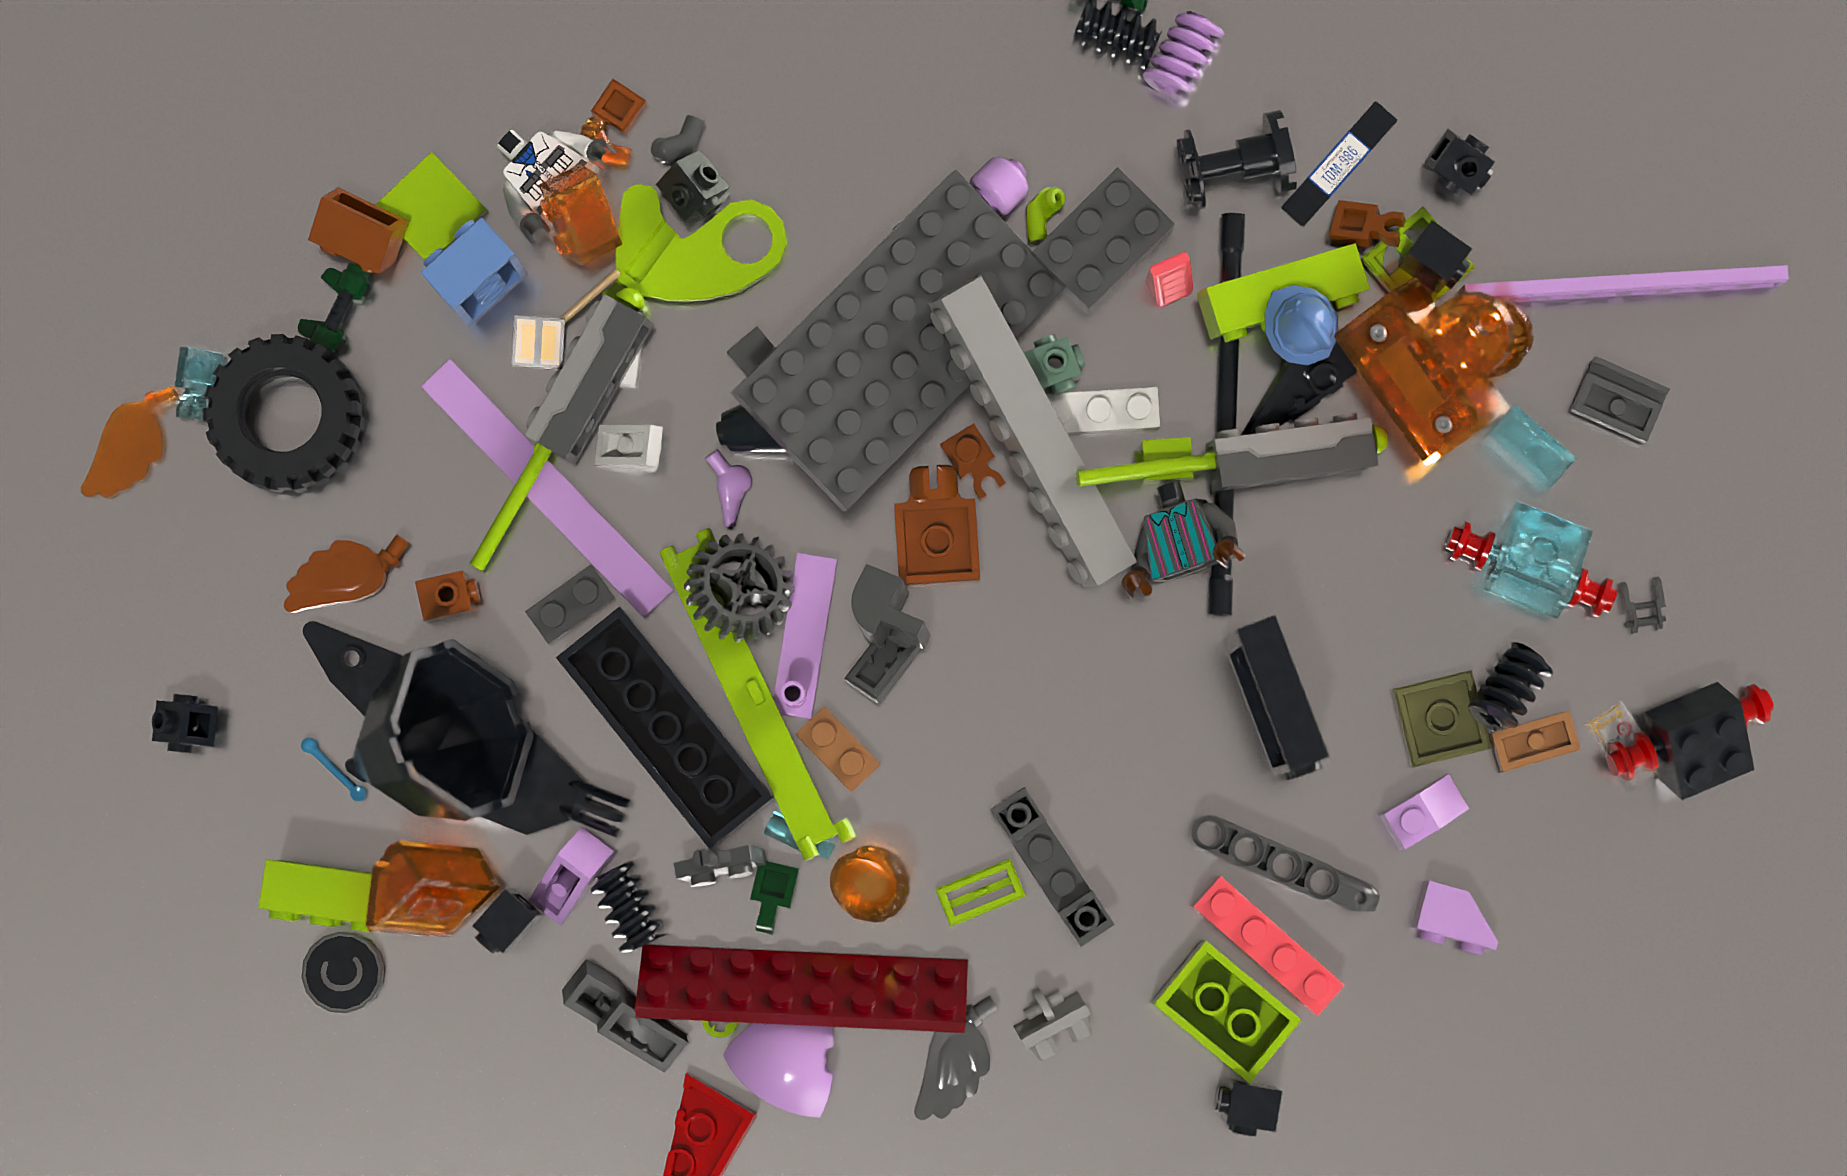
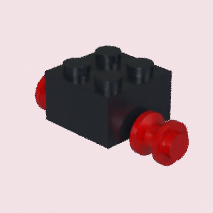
M1715 682L1646 711L1645 715L1650 739L1643 731H1639L1633 735V743L1624 746L1619 741L1611 743L1609 746L1610 753L1606 755L1607 764L1614 776H1621L1625 781L1634 779L1635 769L1644 766L1648 771L1657 769L1659 780L1681 800H1685L1755 770L1747 733V722L1752 719H1756L1761 724L1769 722L1771 711L1774 710L1772 698L1765 689H1760L1757 685L1751 684L1745 687V696L1738 699L1719 682Z

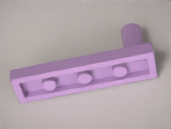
M797 553L792 581L794 593L789 599L792 602V606L787 612L773 700L781 715L805 719L812 718L837 559Z

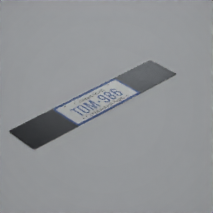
M1375 101L1282 205L1281 209L1304 227L1394 126L1397 118Z

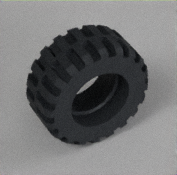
M271 334V338L268 340L258 337L248 341L249 347L244 350H240L238 347L228 354L231 360L224 367L219 364L213 374L217 379L213 386L207 385L204 397L209 399L208 408H203V421L208 423L209 428L205 433L209 444L214 446L217 451L216 456L240 478L261 489L266 488L273 492L286 493L287 491L294 490L299 493L309 491L312 485L318 484L322 486L331 481V474L337 470L342 472L349 463L346 462V459L350 453L356 454L361 444L357 440L359 432L364 431L365 419L362 417V409L365 408L364 400L358 391V383L353 374L328 349L319 343L315 344L309 339L297 335L294 338H289L284 334ZM282 377H294L305 381L316 391L322 406L321 419L313 436L302 446L286 452L270 450L262 446L251 433L248 422L249 409L255 395L267 383Z

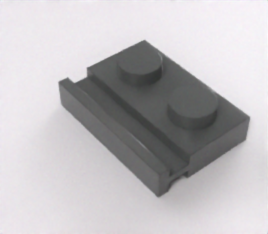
M1596 356L1591 362L1590 369L1584 378L1570 411L1645 444L1650 437L1670 388Z

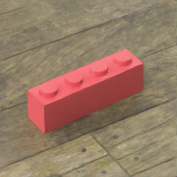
M1216 876L1190 906L1313 1015L1318 1016L1344 987L1340 980L1223 877Z

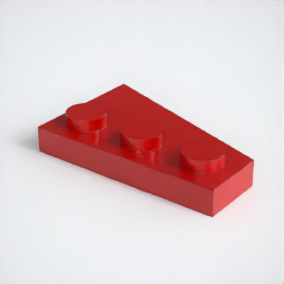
M686 1073L680 1109L677 1110L674 1124L676 1127L671 1150L667 1155L663 1176H722L755 1121L757 1114L691 1074Z

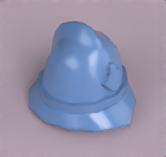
M1295 285L1272 291L1265 311L1266 335L1273 350L1287 362L1310 365L1329 357L1339 336L1338 314L1328 298L1315 289Z

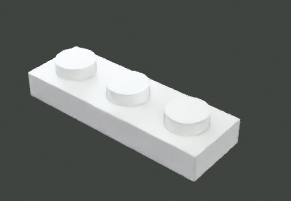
M1158 387L1068 392L1053 396V393L1046 394L1067 434L1160 428Z

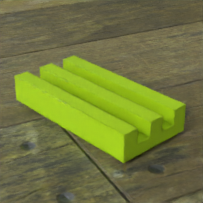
M1011 858L935 889L950 927L1026 896ZM1006 869L1009 875L1007 878L948 901L946 896L948 892ZM1011 884L1013 885L1015 890L1013 893L955 916L952 908Z

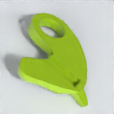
M633 185L623 193L616 246V269L620 271V276L602 294L614 299L620 290L633 288L638 290L644 297L665 301L692 302L710 300L742 292L769 276L780 266L787 249L784 222L770 206L752 199L731 202L697 231L685 238H680L667 224L661 214L660 200L656 189L648 185ZM742 218H754L763 222L772 235V245L768 254L760 261L751 264L739 263L731 259L723 247V236L726 229L734 221Z

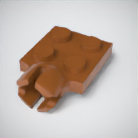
M928 466L913 468L909 474V500L904 503L894 504L899 577L903 579L905 584L980 579L975 498L966 499L960 496L958 492L957 471L954 466H936L937 489H930Z

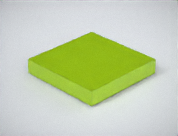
M433 152L429 153L375 204L409 221L404 240L424 260L438 248L446 250L456 241L454 235L459 228L470 220L476 223L488 212L483 204Z

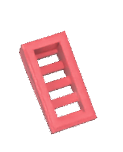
M1183 251L1150 266L1145 283L1157 307H1164L1192 293L1191 262L1187 252L1184 253Z

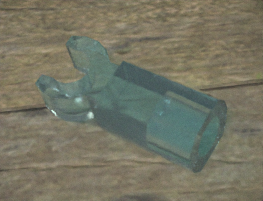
M774 811L763 834L799 850L783 815ZM824 841L816 845L819 856L829 860L835 844Z

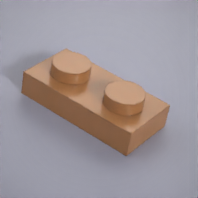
M825 706L795 734L851 793L881 765Z
M1570 711L1521 724L1516 728H1508L1501 732L1497 731L1489 734L1501 773L1581 750Z

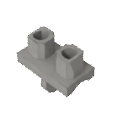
M1040 988L1033 990L1032 993L1037 1002L1023 1009L1027 1019L1013 1026L1025 1049L1030 1048L1040 1061H1044L1056 1054L1058 1048L1051 1036L1066 1029L1073 1042H1079L1092 1034L1088 1019L1091 1013L1078 991L1063 999L1059 990L1047 997H1044Z

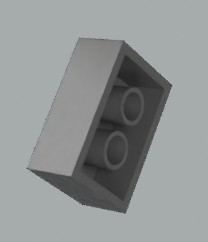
M1117 167L1032 251L1031 255L1064 288L1063 292L1088 316L1172 232L1175 223Z

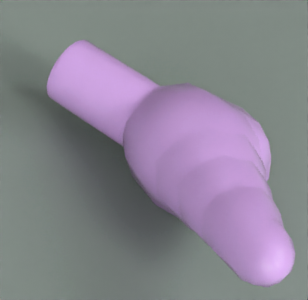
M716 449L706 456L705 459L718 475L717 490L719 492L724 524L727 528H732L736 522V516L744 493L752 485V476L745 466H730L721 452Z

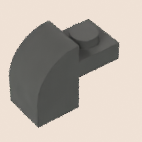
M866 564L854 587L851 599L854 617L864 636L870 643L880 649L888 636L890 641L901 647L910 648L911 645H914L924 650L931 636L925 622L900 611L909 595L903 579Z

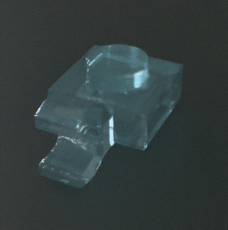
M180 347L175 387L185 389V391L178 400L176 417L193 420V418L203 420V408H207L206 397H204L207 385H214L217 377L213 373L219 364L222 365L223 354L191 347Z

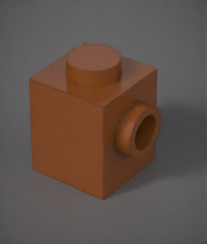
M463 570L415 581L423 621L434 623L476 613L474 603L480 602L477 582L475 578L469 579L468 574Z

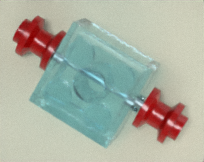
M1519 501L1515 503L1504 521L1496 545L1493 544L1496 533L1489 531L1483 537L1472 533L1471 523L1465 521L1461 528L1453 527L1445 546L1446 549L1451 550L1450 559L1456 561L1462 555L1474 559V569L1479 571L1482 570L1486 560L1490 561L1482 590L1555 619H1558L1566 606L1573 608L1579 602L1591 606V615L1599 617L1602 611L1609 613L1617 596V590L1612 589V579L1605 578L1601 583L1590 580L1588 570L1582 568L1593 533L1592 530Z

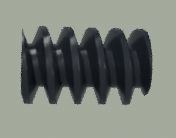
M1088 0L1079 19L1073 39L1081 32V44L1086 47L1096 38V51L1100 53L1108 44H1111V57L1115 59L1123 50H1126L1127 64H1132L1138 56H1141V69L1146 70L1162 31L1160 33L1157 32V20L1154 18L1143 27L1142 14L1139 12L1128 21L1126 7L1123 6L1116 15H1112L1111 1L1108 0L1101 9H1097V0Z
M1511 642V649H1507L1504 652L1503 661H1499L1496 664L1494 674H1490L1485 680L1486 686L1478 690L1477 699H1473L1468 705L1470 713L1482 725L1494 731H1503L1502 727L1504 725L1516 728L1519 723L1514 715H1512V712L1522 716L1527 713V708L1521 700L1529 703L1535 701L1536 696L1529 687L1542 690L1545 685L1538 674L1549 678L1553 674L1552 668L1540 654L1522 643Z
M633 860L594 878H598V881L590 889L592 894L605 893V896L597 904L599 909H613L605 918L607 924H620L612 932L613 938H627L619 947L620 953L632 952L666 935L655 934V931L663 924L661 919H648V916L656 909L655 905H641L642 900L649 894L647 889L634 890V887L642 879L641 876H627V872L635 865Z

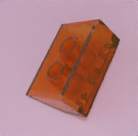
M398 840L386 848L385 855L373 866L365 926L369 932L449 938L501 886L478 848Z

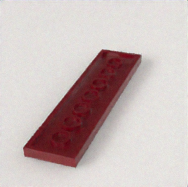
M644 945L641 952L635 1018L965 1033L968 960Z

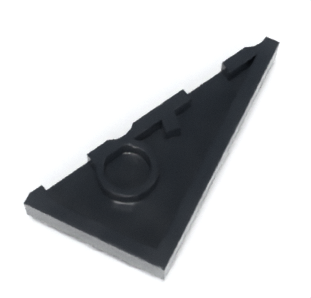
M1338 339L1329 357L1310 365L1289 363L1285 360L1241 436L1256 434L1255 427L1276 423H1279V426H1281L1289 419L1292 421L1296 420L1319 404L1324 396L1333 394L1344 387L1342 383L1362 369L1367 371L1373 367L1375 361Z

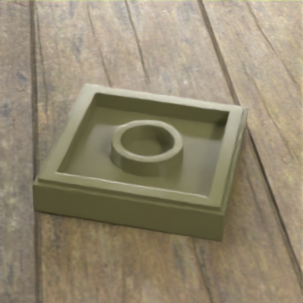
M1472 670L1391 689L1411 768L1492 749L1487 728L1476 720L1468 709L1470 702L1473 699H1477V688Z

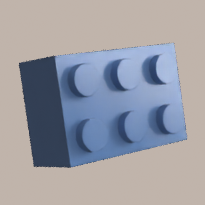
M482 217L476 223L470 220L459 228L454 235L456 241L446 250L438 248L431 253L423 263L425 268L420 272L468 327L528 274L515 253Z

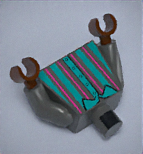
M1180 481L1159 486L1157 491L1163 509L1144 516V526L1140 529L1134 553L1137 562L1132 565L1131 572L1124 576L1122 587L1130 598L1134 597L1133 593L1137 587H1140L1144 596H1149L1152 593V586L1148 582L1150 576L1152 581L1168 582L1217 564H1221L1227 569L1229 568L1227 561L1235 559V557L1242 561L1245 558V554L1238 547L1235 521L1216 504L1208 503L1207 500L1195 498L1186 501Z

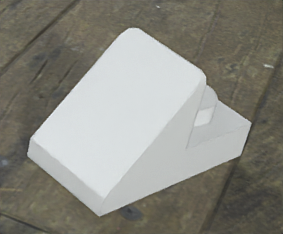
M599 425L594 465L655 472L662 449L663 427L655 425Z

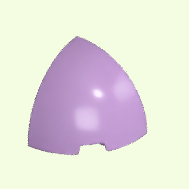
M753 1023L742 1031L727 1047L723 1054L726 1063L734 1075L752 1093L769 1104L787 1112L808 1117L821 1116L828 1100L833 1077L831 1073L827 1072L825 1067L827 1061L825 1053L828 1048L834 1046L832 1027Z

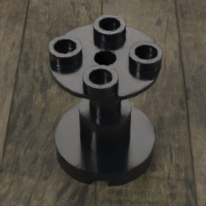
M1277 110L1263 114L1262 135L1236 140L1235 149L1198 156L1190 129L1184 130V138L1177 139L1176 145L1180 162L1187 163L1190 178L1184 179L1188 202L1197 203L1200 209H1205L1206 197L1203 180L1241 172L1244 180L1272 174L1274 184L1279 193L1295 190L1297 182H1289L1288 175L1296 173L1288 127L1279 129L1276 120L1284 118L1282 111Z

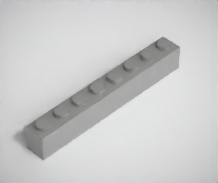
M982 276L970 279L928 303L932 310L930 316L935 328L941 334H945L952 347L950 354L959 369L965 370L972 383L970 391L979 405L985 407L991 418L989 424L993 434L1006 445L1011 455L1009 456V462L1012 469L1019 477L1024 478L1030 489L1028 496L1032 505L1038 512L1043 513L1050 526L1048 527V533L1051 540L1058 548H1062L1069 561L1067 568L1072 578L1077 583L1082 584L1083 587L1099 586L1136 563L1137 561L1096 485L1081 487L1077 485L1076 471L1085 470L1086 467Z

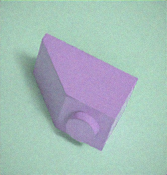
M1447 774L1378 816L1397 848L1405 850L1466 812L1469 807L1452 778Z
M581 827L556 855L528 901L561 925L595 881L594 878L598 877L614 851Z

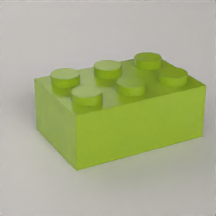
M265 859L258 909L270 910L268 918L300 921L301 915L310 916L309 924L334 927L341 926V920L351 922V930L372 933L381 932L382 926L393 925L400 876L286 860Z
M1202 940L1151 1002L1249 1084L1302 1021L1206 940Z

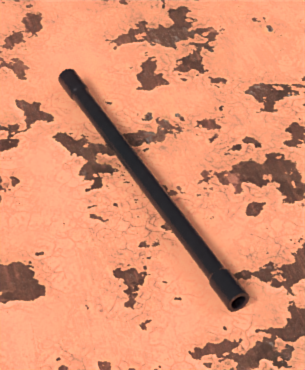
M1221 214V283L1241 277L1242 253L1245 240V214ZM1223 336L1219 337L1216 433L1236 429L1239 339L1225 343ZM1234 489L1214 492V504L1232 519ZM1232 560L1227 561L1229 566L1227 569L1221 564L1211 566L1208 615L1232 616Z

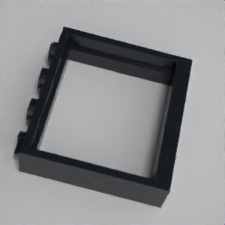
M1276 615L1236 629L1223 641L1274 775L1277 776L1285 773L1286 779L1290 780L1323 769L1320 760L1330 756Z

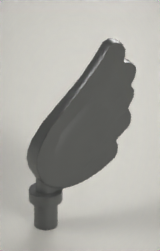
M991 996L986 997L974 1006L971 1004L966 1006L965 1033H934L929 1046L921 1090L914 1109L915 1117L919 1120H926L932 1114L937 1118H946L953 1108H959L967 1097H972L977 1093L979 1078L985 1076L990 1070L988 1048L985 1039L977 1027L983 1024L982 1020L998 1010Z

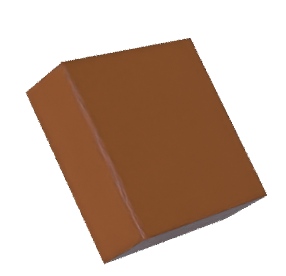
M612 79L591 109V114L625 136L647 102L615 79Z

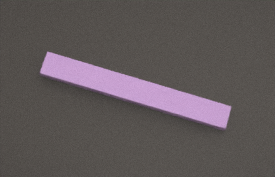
M1788 265L1477 283L1464 284L1459 290V299L1462 306L1775 288L1787 282L1789 274Z
M449 359L421 387L507 477L516 484L534 453V445ZM547 460L527 497L616 590L646 618L674 590Z

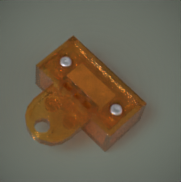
M1416 277L1390 291L1335 333L1334 338L1427 468L1453 452L1511 410L1487 376L1510 355L1515 340L1514 323L1508 310L1495 297L1483 292H1464L1447 300L1438 307ZM1482 312L1491 313L1497 321L1495 332H1488L1481 326L1480 315Z

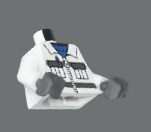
M510 130L500 140L497 148L511 160L502 172L507 179L502 190L509 215L520 226L522 233L531 244L536 243L532 237L533 233L540 228H543L547 233L550 232L549 226L598 173L595 165L601 170H605L608 167L601 159L608 152H612L615 155L616 150L603 139L592 140L580 134L553 131L547 135L539 131L527 143L514 130Z

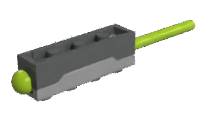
M624 288L615 295L614 299L604 294L601 301H596L589 309L586 316L587 326L580 337L576 336L571 341L566 351V357L568 358L560 372L557 371L552 375L546 387L548 394L541 407L537 406L533 409L527 419L526 427L528 429L525 436L536 442L534 453L469 564L475 568L484 571L551 453L554 452L574 464L577 462L654 326V323L647 317L634 311L635 308L643 311L645 305L644 298L638 290Z
M1357 413L1333 416V423L1319 425L1318 418L1299 420L1294 422L1295 428L1280 430L1279 423L1255 427L1256 434L1242 436L1240 429H1231L1217 432V439L1205 444V454L1076 471L1077 485L1081 487L1209 470L1212 491L1218 492L1366 471L1379 466L1377 455L1386 449L1388 435L1381 426L1372 424L1371 418L1357 419Z

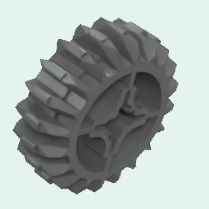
M743 533L736 536L734 543L727 534L719 539V545L713 540L709 541L705 546V552L698 551L693 559L696 564H690L687 568L686 573L691 579L685 582L684 589L693 593L686 599L687 605L699 607L693 614L694 620L703 617L708 620L704 627L705 631L712 630L714 626L720 629L718 633L719 639H725L729 632H732L735 643L741 642L745 634L751 642L758 639L760 632L769 635L774 630L773 624L780 625L785 619L783 612H788L792 606V602L786 597L794 593V586L785 583L792 577V571L780 570V567L785 562V556L773 559L771 556L774 550L773 545H768L764 550L759 548V536L754 537L750 544H746ZM727 561L741 562L737 570L723 568L722 571L713 568ZM755 569L761 574L766 584L757 579ZM743 575V578H742V581H741V585H742L741 591H742L743 593L739 596V598H738L737 600H735V599H736V596H737V593H738V591H736V590H737V584H736V583H737V581L740 579V577ZM712 591L721 596L724 607L717 602ZM745 605L754 608L756 605H760L766 608L753 615L737 614L740 607Z

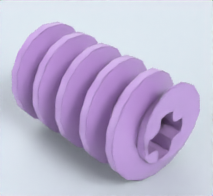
M1187 11V14L1181 13L1177 15L1175 22L1178 27H1171L1167 32L1170 41H1162L1159 46L1162 55H1154L1151 59L1152 66L1155 69L1148 68L1143 73L1145 81L1151 87L1165 96L1180 102L1182 99L1177 94L1178 90L1191 92L1193 89L1185 78L1188 76L1198 79L1201 75L1193 66L1194 63L1207 65L1209 61L1201 53L1202 49L1215 51L1217 48L1209 37L1212 35L1222 38L1225 34L1208 18L1192 11Z

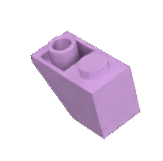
M1432 881L1423 882L1412 928L1422 931L1421 939L1443 945L1446 937L1461 941L1459 949L1479 955L1484 954L1485 948L1497 949L1498 941L1469 891Z

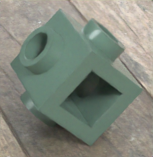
M1056 334L1043 337L1034 342V349L1023 352L1044 392L1052 390L1053 396L1076 388L1074 381L1080 380V368L1086 366L1078 344L1071 346L1067 336L1058 339ZM1051 361H1057L1061 364L1062 367L1059 369H1053L1048 365V363Z

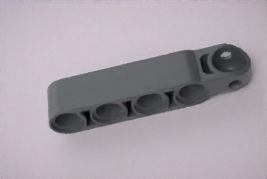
M1213 815L1201 816L1194 820L1189 828L1190 842L1198 850L1311 899L1326 900L1347 910L1360 912H1375L1380 901L1378 890L1370 883ZM1204 822H1212L1219 830L1218 840L1212 845H1204L1198 839V828ZM1242 838H1249L1256 845V855L1247 862L1240 860L1235 853V846ZM1280 854H1286L1291 857L1294 864L1292 873L1284 878L1276 875L1273 870V861ZM1318 870L1327 872L1331 877L1329 890L1322 894L1315 892L1310 883L1312 875ZM1358 892L1362 895V901L1359 904L1355 901V895Z

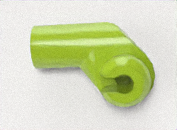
M1044 188L1027 204L1025 212L1028 243L1038 244L1047 237L1046 221L1065 203V194L1060 188Z

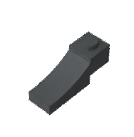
M586 959L562 989L563 1005L595 1023L599 1034L663 1073L688 1043L687 1035L664 1019L635 1018L636 998L619 983V979Z

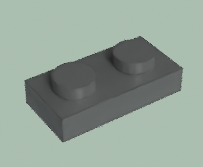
M590 564L527 609L525 613L545 641L551 645L614 600L615 597Z

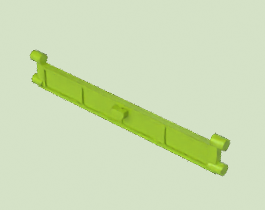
M707 528L696 534L699 544L678 554L672 545L659 551V554L803 859L808 861L819 855L816 845L837 835L842 844L857 836L848 818L832 824L745 638L741 642L735 643L732 632H729L725 639H719L718 633L720 629L714 626L712 630L705 631L704 627L708 622L705 617L694 620L693 614L699 607L687 605L686 599L693 593L685 590L684 584L688 579H691L686 571L690 564H696L693 559L698 551L705 552V546L709 541L713 540L716 542L711 529ZM712 591L717 602L724 607L721 596Z

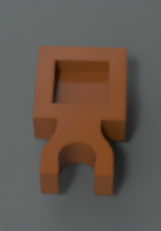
M1339 200L1329 237L1331 243L1351 245L1356 243L1357 246L1370 248L1372 239H1379L1388 246L1399 247L1400 238L1398 232H1389L1387 230L1392 226L1404 227L1406 219L1403 212L1392 211L1380 215L1378 205Z
M974 423L940 444L942 451L951 465L954 466L959 478L963 479L971 475L974 482V492L980 501L987 497L981 488V483L984 479H993L999 489L1006 485L1003 477L997 471L989 468L987 463L994 460L995 456Z

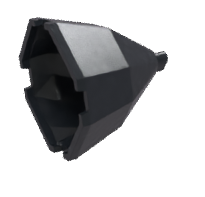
M451 639L405 654L372 694L353 757L345 762V768L348 773L362 782H368L417 816L468 821L514 804L534 735L529 722L521 723L513 699L519 694L514 681L458 641Z

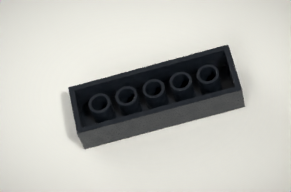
M620 606L556 657L709 849H714L775 799Z

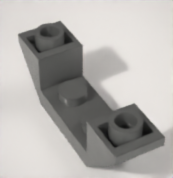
M1025 787L990 809L1011 844L1080 947L1115 925L1047 824V820Z

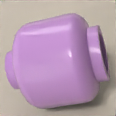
M993 157L969 181V184L1000 217L1010 213L1028 194V183L1025 178L1027 176L1026 170L1014 159L1006 160L1002 157Z

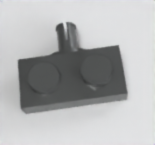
M746 845L718 852L712 849H698L694 852L692 859L673 864L676 879L691 882L692 887H701L716 883L715 877L729 874V878L752 875L753 868L766 865L762 848Z

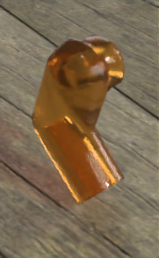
M590 117L587 119L586 123L581 127V135L592 140L603 139L616 150L615 155L612 152L604 154L601 161L627 168L632 149L611 144L605 132L606 123L601 118Z

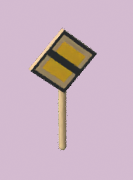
M618 269L613 270L560 318L514 314L511 366L562 369L565 323L620 276V271Z

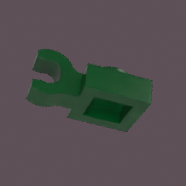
M766 861V865L757 867L750 900L762 903L755 929L757 932L773 935L778 907L791 909L800 871L799 868Z

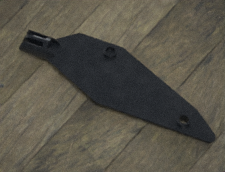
M316 621L306 623L303 627V635L329 681L365 717L373 692L402 659L403 655ZM352 651L357 652L359 655V662L356 666L352 665L349 661V654ZM519 716L521 723L525 722V721ZM532 729L534 736L514 804L480 816L525 835L572 820L617 838L619 828L588 816L585 813L587 811L607 820L622 823L625 813L591 798L595 796L628 808L631 800L585 782Z

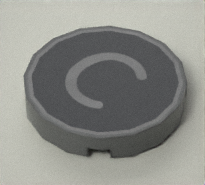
M336 932L323 936L310 947L303 960L301 978L306 993L316 1005L329 1012L349 1013L364 1008L375 998L383 985L385 968L380 952L369 940L357 933Z

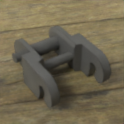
M1659 576L1653 577V585L1656 586V590H1654L1655 599L1648 602L1636 604L1630 602L1626 582L1619 583V589L1622 591L1620 598L1623 614L1629 613L1630 621H1627V627H1631L1633 633H1637L1638 627L1656 624L1658 629L1663 628V622L1666 621L1665 615L1662 616L1661 608L1666 607ZM1653 607L1654 616L1637 618L1636 609Z

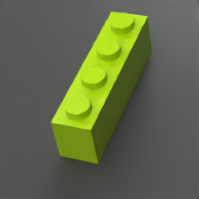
M1356 243L1206 287L1199 291L1196 295L1210 340L1223 336L1225 343L1248 336L1247 329L1261 325L1262 332L1266 331L1265 311L1272 291L1293 285L1315 289L1327 297L1330 303L1335 302L1336 309L1359 303L1358 295L1370 290Z

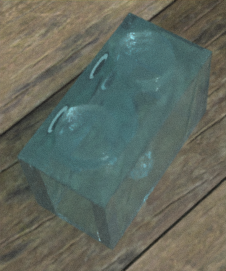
M1517 405L1509 409L1482 439L1486 445L1542 494L1549 490L1577 459Z

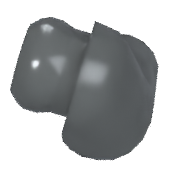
M687 115L678 135L664 139L660 137L653 141L651 145L652 156L663 163H673L692 154L705 122L697 117Z

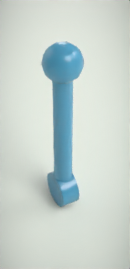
M308 737L301 742L303 752L311 753L350 790V797L354 801H362L366 798L367 791L365 787L356 786L317 748V743L313 738Z

